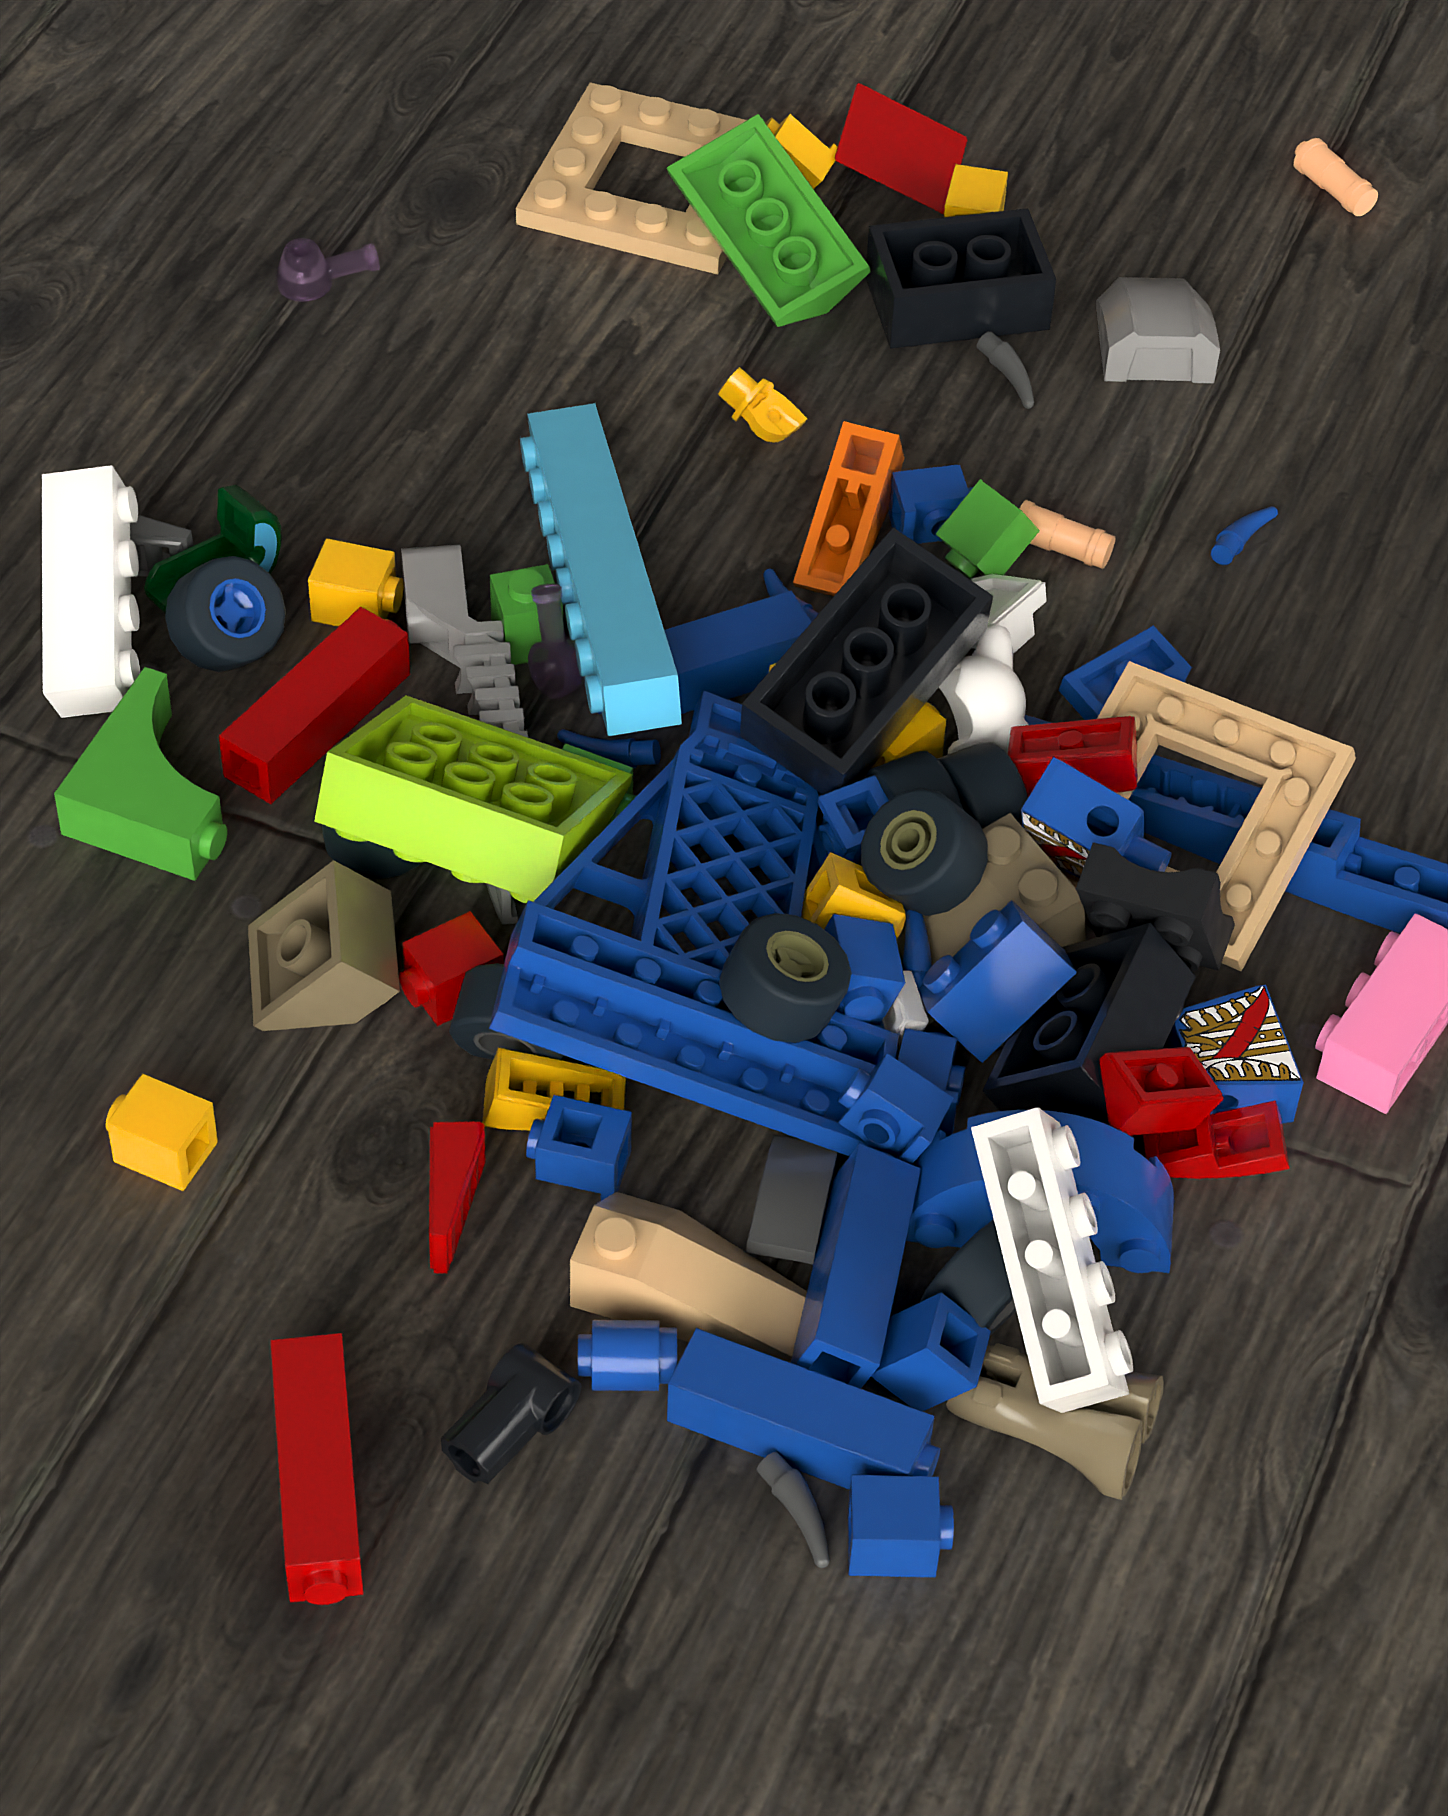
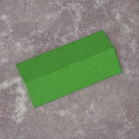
M759 114L667 167L670 177L777 327L827 314L870 273V267Z

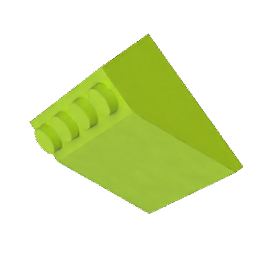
M405 695L327 752L314 822L334 828L336 833L345 839L359 842L370 841L393 849L394 854L403 860L429 862L451 870L452 875L459 880L469 883H487L510 891V895L514 899L527 903L528 900L533 902L605 829L630 787L633 774Z

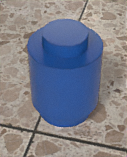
M592 1320V1334H578V1376L592 1377V1391H659V1384H668L677 1367V1327H659V1320Z

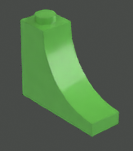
M144 667L54 793L61 835L195 881L209 859L216 860L221 854L227 838V826L222 823L220 797L191 783L178 773L162 754L159 748L160 740L167 723L172 717L167 674Z

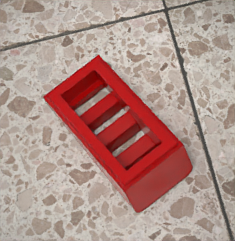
M433 1122V1127H430L429 1249L430 1269H433L434 1273H448L486 1164L485 1125L481 1122Z

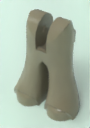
M996 1343L995 1345H987L977 1387L947 1400L946 1406L951 1413L964 1420L1024 1440L1058 1456L1080 1471L1100 1493L1122 1500V1497L1126 1495L1131 1486L1140 1456L1141 1443L1144 1444L1145 1440L1149 1438L1156 1421L1163 1395L1164 1382L1163 1376L1139 1372L1127 1373L1125 1378L1129 1390L1128 1395L1060 1413L1039 1403L1028 1355L1019 1352L1017 1348Z

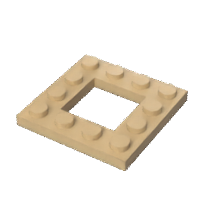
M589 83L516 207V225L718 275L727 256L691 205H689L686 212H681L657 204H648L593 189L620 142L685 157L747 120L716 113L709 109H699L666 101L659 97H649L620 90L609 85Z
M1129 661L1097 719L1135 716L1137 783L1157 747L1161 745L1263 786L1216 872L1221 882L1220 903L1222 912L1232 916L1235 923L1222 964L1242 971L1355 762L1354 748ZM1133 791L1115 793L1129 800ZM1168 866L1165 872H1180ZM1060 870L1076 888L1080 878Z

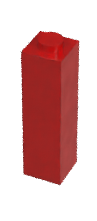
M362 607L357 609L219 735L223 776L267 803L272 804L410 675L408 633L389 619H382Z
M342 1333L271 1340L284 1555L290 1603L307 1601L317 1605L333 1604L348 1596L363 1595Z

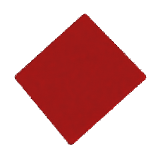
M858 83L836 151L835 160L944 214L955 164L961 165L967 137Z

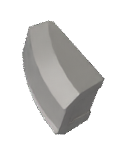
M1118 277L1096 300L1104 381L1164 380L1214 383L1220 354L1215 321L1208 304L1185 279Z

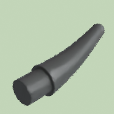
M986 332L978 340L977 349L989 358L990 364L996 367L1010 381L1019 395L1023 407L1026 409L1032 408L1034 406V397L1030 379L1018 354L1008 342H1003L993 332Z
M778 1452L770 1453L759 1463L757 1472L772 1488V1494L778 1498L796 1521L808 1544L815 1565L819 1568H825L830 1561L826 1533L818 1505L810 1487L798 1469H793Z

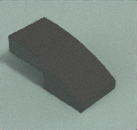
M773 1135L751 1222L747 1253L814 1264L826 1205L836 1171L838 1152L804 1140Z

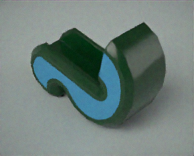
M237 485L219 488L217 520L221 526V532L155 563L146 578L144 586L145 595L166 614L168 596L177 581L193 569L216 558L236 556L252 560L271 574L277 564L282 541L281 525L277 516Z

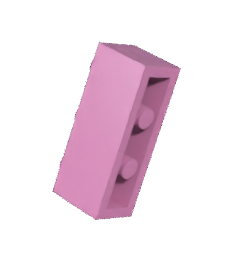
M1416 913L1401 934L1391 931L1386 936L1375 958L1374 965L1377 968L1371 976L1364 972L1358 976L1345 1002V1007L1348 1009L1342 1018L1335 1014L1329 1017L1315 1045V1049L1323 1052L1316 1079L1384 1114H1387L1448 1024V929Z

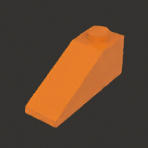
M843 421L793 580L794 586L835 596L869 556L889 510L892 472L901 471L904 462L899 435Z

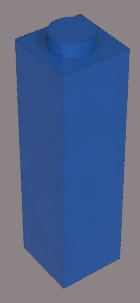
M792 590L664 630L678 674L681 714L695 709L703 690L725 699H730L752 692L769 673L770 665L777 663L812 622Z
M859 1143L833 1178L792 1354V1364L860 1389L880 1366L921 1168L901 1161L889 1153L878 1151Z
M698 1328L695 1329L668 1383V1422L764 1458L770 1453L778 1452L793 1469H798L803 1473L849 1490L851 1475L932 1477L939 1459L940 1448L931 1445L934 1423L933 1415Z

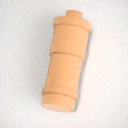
M1313 138L1309 141H1303L1297 146L1294 158L1296 170L1301 174H1305L1321 189H1325L1341 203L1344 209L1352 212L1355 216H1362L1372 209L1377 201L1378 192L1372 187L1371 183L1366 179H1362L1350 169L1338 155L1328 148L1324 141L1320 138Z
M1025 500L1019 509L1040 530L1030 542L1031 545L1047 551L1052 550L1082 561L1085 565L1091 567L1105 568L1115 544V536L1105 533V530L1094 529L1064 518L1063 515L1039 507L1034 502Z

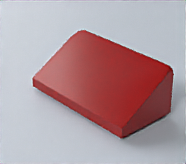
M1135 716L1011 727L1008 756L1018 769L1025 784L1028 797L1053 757L1070 765L1114 792L1135 790L1138 780Z
M1190 1047L1109 1052L1099 1059L1109 1125L1130 1136L1194 1129L1224 1099L1221 1091Z

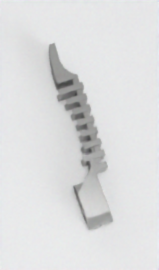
M460 544L401 548L409 644H422L460 667V672L455 682L456 694L472 693L467 704L468 715H479V721L528 738L527 731H524L523 708H520L519 688L515 686L514 664H511L510 642H504L502 621L477 622L468 616ZM486 883L501 923H517V911L510 891Z

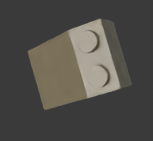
M1011 813L982 829L988 844V862L980 883L970 896L948 912L931 916L923 915L929 938L932 965L946 955L953 957L971 940L970 933L973 927L985 914L995 909L1001 911L1011 900L1061 947L1086 940L1085 910L1076 888ZM905 924L896 940L901 964L904 952ZM923 1003L929 1020L923 1032H933L942 1026L927 1012Z

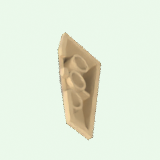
M619 1192L613 1193L593 1206L570 1259V1307L614 1320H659V1327H677V1339L687 1342L690 1341L695 1329L698 1328L791 1363L807 1294L806 1290L680 1210Z

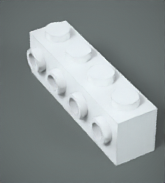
M112 465L42 474L43 694L61 718L113 712L140 674L139 660L135 650L132 649L131 631H137L140 624L137 601L134 595L131 594V577L138 575L139 560L136 546L130 540V523L137 522L138 505L133 488L131 486L125 487Z
M1039 1107L971 1127L1039 1403L1064 1413L1128 1395L1129 1390L1125 1374L1133 1372L1132 1356L1124 1334L1121 1330L1114 1332L1107 1305L1115 1302V1291L1105 1263L1103 1261L1096 1262L1089 1236L1097 1234V1221L1087 1194H1078L1072 1168L1080 1166V1156L1071 1129L1068 1125L1061 1127L1060 1122Z

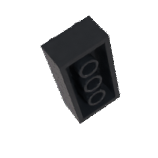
M893 527L742 703L740 736L823 795L861 781L869 769L873 767L987 630L993 595Z

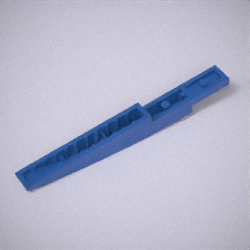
M1028 715L1024 716L1028 725L1051 723ZM1153 755L1137 783L1136 789L1132 792L1129 801L1138 805L1144 811L1145 833L1221 864L1262 788ZM1329 809L1285 892L1400 934L1415 913L1448 929V864L1360 837V818Z

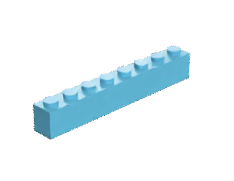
M596 404L529 413L527 415L530 436L520 438L525 472H529L534 504L538 506L542 535L547 539L552 571L556 570L558 593L562 604H565L570 639L575 640L579 672L581 676H585V687L590 712H602L608 736L680 725L682 720L677 670Z

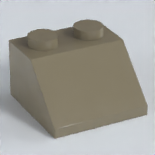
M334 860L248 925L253 1026L262 1031L356 1024L400 992L391 891Z

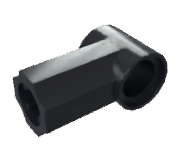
M517 1344L497 1363L488 1380L486 1392L441 1437V1449L451 1460L455 1469L473 1483L482 1481L489 1484L537 1432H540L542 1435H548L563 1424L579 1399L581 1383L527 1344Z

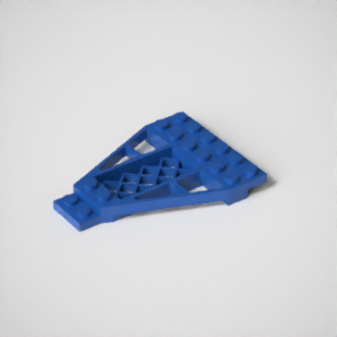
M703 690L694 709L689 737L680 745L674 759L533 902L528 900L511 934L489 1029L847 1156L852 1154L859 1143L875 1149V1147L868 1145L860 1137L838 1123L846 1107L837 1101L843 1089L859 1068L870 1073L886 1053L896 1058L899 1034L886 1030L883 1021L880 1025L866 1023L835 1011L828 1025L814 1038L797 1043L773 1041L752 1032L738 1021L723 1001L719 984L723 965L741 932L749 925L741 912L751 909L757 917L774 913L801 917L806 882H808V885L811 883L827 858V853L820 841L816 823L817 800L819 797L817 790L740 736L741 704ZM679 818L686 828L676 831ZM649 819L652 821L653 829L642 880L597 864L639 820ZM733 834L745 850L735 853L723 837ZM700 844L712 861L701 864L689 847ZM671 861L678 871L667 874ZM759 866L771 883L761 885L749 869ZM726 877L738 894L727 896L715 880ZM573 888L628 908L634 915L631 937L554 910V908ZM692 888L704 905L693 908L681 893V890ZM662 904L670 916L659 919ZM718 920L731 938L719 941L707 924ZM684 932L696 950L684 953L671 935Z

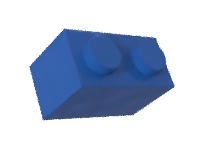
M1012 900L1001 911L995 909L985 914L973 927L970 933L971 940L953 957L946 955L936 961L925 974L923 979L924 985L918 990L927 1012L953 1037L957 1038L981 1063L1077 973L1066 951Z

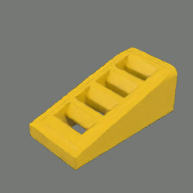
M498 1047L486 1079L482 1123L486 1127L497 1129L530 1130L535 1118L545 1120L553 1095L563 1097L564 1091L574 1092V1099L584 1102H590V1092H601V1105L624 1110L626 1077L598 1067ZM536 1090L547 1091V1095H536Z

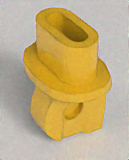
M739 367L718 393L723 400L735 409L731 417L735 422L743 417L748 422L751 430L759 438L773 443L786 439L802 427L807 418L784 395L773 389L774 385L772 382L763 378L757 383Z

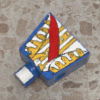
M1055 757L1050 761L1021 809L1022 827L1058 869L1078 878L1081 876L1093 842L1114 847L1130 862L1159 872H1165L1172 855L1170 851L1144 839V811L1138 805Z
M1255 986L1183 1008L1181 1015L1175 1021L1163 1049L1191 1048L1224 1097L1210 1114L1276 1100L1282 1123L1293 1122L1304 1082L1267 986Z

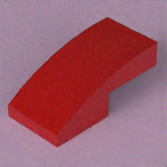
M1276 1100L1209 1114L1197 1127L1191 1130L1143 1134L1146 1159L1149 1161L1150 1157L1157 1156L1171 1178H1229L1290 1169L1281 1114Z

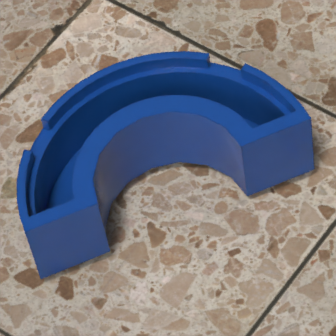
M1027 1110L998 1111L969 1117L967 1129L946 1137V1133L942 1130L936 1132L930 1145L912 1163L913 1166L921 1168L906 1241L918 1242L931 1248L947 1246L961 1248L975 1233L994 1219L971 1127ZM1043 1110L1060 1122L1061 1127L1068 1125L1074 1135L1080 1156V1166L1072 1168L1078 1194H1087L1095 1213L1098 1232L1095 1235L1089 1236V1238L1099 1248L1101 1261L1106 1266L1122 1267L1134 1273H1148L1151 1271L1170 1273L1174 1191L1171 1178L1157 1156L1150 1157L1148 1161L1133 1149V1137L1112 1126L1078 1115Z

